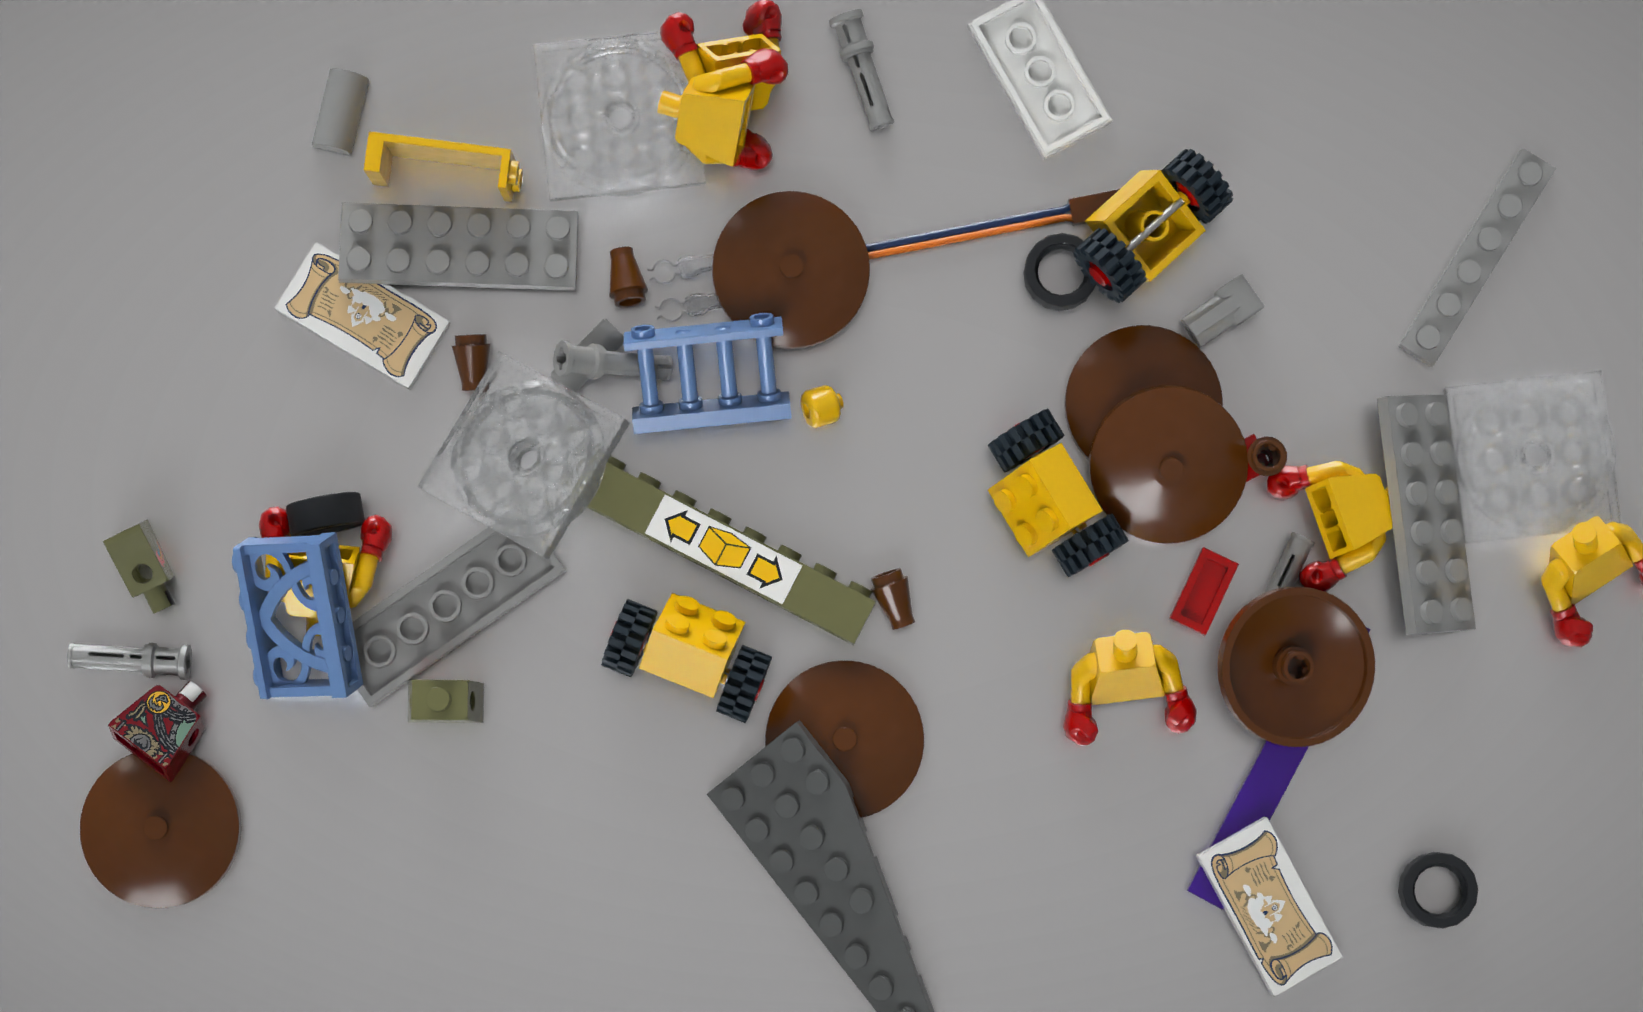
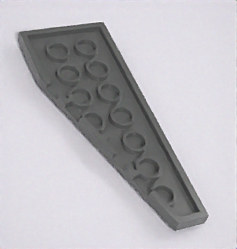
M799 720L707 793V796L876 1012H934L921 974L918 975L912 959L906 935H903L897 918L898 912L879 861L871 849L863 818L859 816L852 798L854 794L850 783Z

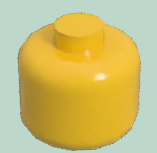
M828 385L806 390L801 395L800 400L803 416L806 422L813 428L837 422L840 419L841 409L844 406L841 395L839 393L836 394L833 388Z

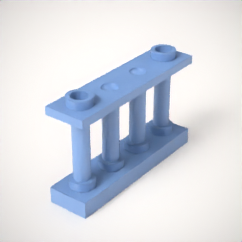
M758 313L751 315L750 320L655 329L653 325H638L631 328L630 332H624V351L637 350L643 402L639 406L632 407L634 434L791 419L789 391L781 392L776 387L772 337L783 336L781 316L773 317L771 313ZM756 338L761 390L756 395L742 396L741 393L737 392L732 341ZM716 342L722 394L716 399L702 400V397L698 396L693 344ZM677 346L682 398L677 403L663 404L658 399L653 348Z

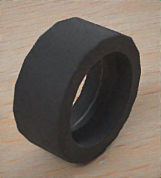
M1066 233L1048 235L1037 242L1029 252L1023 271L1025 287L1033 300L1043 307L1057 311L1074 309L1084 303L1095 289L1096 284L1093 286L1089 281L1090 278L1085 275L1078 289L1064 295L1051 293L1043 287L1039 280L1038 268L1043 257L1053 250L1060 249L1074 253V250L1083 242L1081 238Z
M342 492L299 500L286 506L291 536L320 535L321 533L345 531L359 527L365 521L361 496L358 492Z
M1432 852L1420 855L1407 864L1400 876L1398 894L1403 909L1411 919L1423 926L1447 928L1458 925L1470 915L1477 903L1478 885L1475 874L1465 861L1453 854ZM1435 866L1445 867L1452 871L1459 879L1461 885V897L1457 905L1449 912L1442 914L1430 913L1423 909L1418 903L1414 892L1415 883L1419 875L1426 869Z

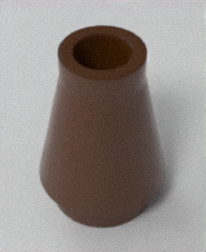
M625 246L611 250L609 297L614 299L615 306L620 308L634 307L646 301L645 293L648 292V288L634 257L633 248Z
M486 334L455 336V345L452 346L462 383V391L486 389L485 379L491 344H487Z
M1268 436L1261 437L1250 445L1247 454L1248 463L1256 473L1263 476H1272L1284 468L1287 462V451L1278 439ZM1260 453L1267 455L1269 459L1267 466L1263 462L1259 463L1257 456Z
M901 568L889 570L872 577L871 581L874 587L870 590L889 619L892 629H899L914 623L908 576H903Z

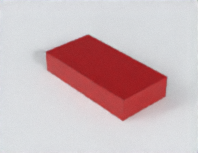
M1203 547L1172 610L1169 620L1205 636L1239 564Z

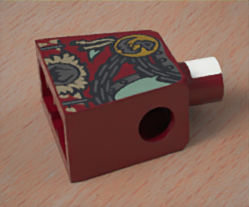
M188 681L176 696L161 685H156L108 724V727L115 741L169 782H172L204 732L205 727L202 718L194 710L207 695L199 686L191 681Z

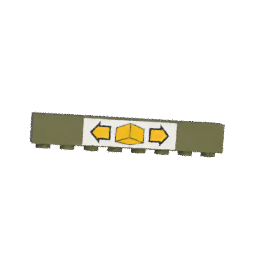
M605 454L603 460L593 456L572 496L575 502L854 646L876 604V601L870 598L871 590L853 581L847 587L834 580L837 575L836 572L819 563H816L814 568H811L799 562L802 555L784 545H781L776 550L764 544L767 537L747 526L743 532L729 526L732 519L711 508L709 513L706 514L694 507L697 502L695 499L677 490L673 496L659 489L660 481L640 472L638 478L625 472L626 464L608 454Z

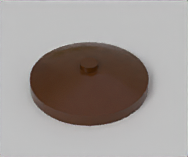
M799 191L767 194L741 208L729 220L721 232L715 247L712 263V278L716 297L729 320H750L751 315L758 313H771L773 317L781 316L783 336H773L772 347L782 349H800L815 346L842 331L855 317L861 307L870 276L866 244L851 218L832 202L817 195Z
M1151 325L1121 328L1106 334L1094 342L1082 354L1074 366L1066 386L1064 401L1068 430L1082 455L1089 461L1093 437L1107 413L1121 400L1140 390L1160 385L1184 386L1205 393L1223 406L1220 382L1207 356L1197 345L1181 334Z
M1160 385L1149 387L1121 400L1101 421L1093 437L1089 452L1090 482L1103 511L1107 516L1113 513L1120 527L1125 532L1154 543L1185 542L1205 535L1216 528L1230 515L1237 505L1247 480V447L1241 430L1233 417L1212 397L1184 386Z
M1300 586L1278 588L1251 600L1236 614L1229 624L1219 649L1218 681L1228 709L1235 719L1250 733L1263 740L1282 746H1313L1328 741L1342 733L1362 712L1374 683V649L1364 623L1355 611L1341 599L1314 588Z
M832 661L819 664L794 678L780 693L771 709L766 727L765 746L800 720L850 783L854 794L852 798L858 814L862 818L878 813L894 803L908 789L918 772L924 749V731L920 713L908 691L894 677L880 668L857 661Z
M133 753L118 760L101 774L90 789L83 805L80 819L81 846L87 864L94 876L108 891L120 899L148 908L181 906L211 891L231 868L239 849L242 830L239 805L227 780L211 764L193 754L188 756L172 782H169Z

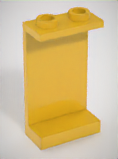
M369 131L364 172L373 185L389 187L394 156L500 170L498 189L505 202H512L514 192L521 191L523 169H520V162L515 160L511 149Z

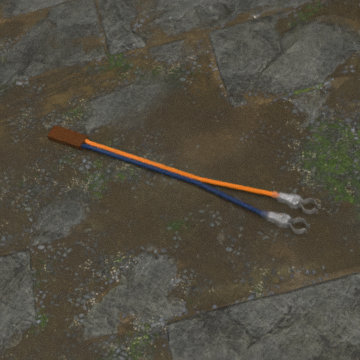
M1118 190L1068 199L1066 205L866 244L869 260L1065 221L1072 222L1073 226L1086 223L1085 220ZM714 254L700 257L695 255L683 256L674 265L669 260H659L653 265L652 269L647 268V270L652 272L657 264L667 262L673 267L679 265L680 273L675 272L673 277L666 282H661L655 277L650 278L649 281L651 282L654 279L660 284H668L674 280L675 275H681V278L684 279L696 278L701 273L712 271ZM702 293L691 294L682 303L676 298H666L661 302L660 307L655 306V309H661L662 305L669 300L677 301L680 305L686 303L687 311L683 310L680 316L674 320L666 319L662 315L657 317V320L662 317L667 322L678 321L683 313H688V316L698 317L707 314L709 311L722 309L716 293L707 295Z

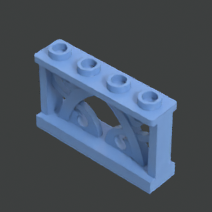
M337 532L321 533L320 535L248 537L233 548L232 566L238 576L240 587L239 604L245 614L247 625L246 642L252 652L254 663L253 680L258 687L260 699L304 696L347 698L363 685ZM306 552L307 561L294 567L287 553ZM268 554L276 558L281 563L285 575H282L281 570L276 565L269 563L266 567L270 570V577H265L261 555ZM309 584H312L314 598L305 592L309 588ZM291 588L296 598L304 606L317 611L318 622L308 629L303 638V643L289 633L275 616L281 601ZM315 635H321L323 647L317 642L314 649H312ZM280 658H283L287 663L285 671L294 667L297 660L301 662V672L297 679L288 680L283 677ZM311 668L328 673L329 679H309Z

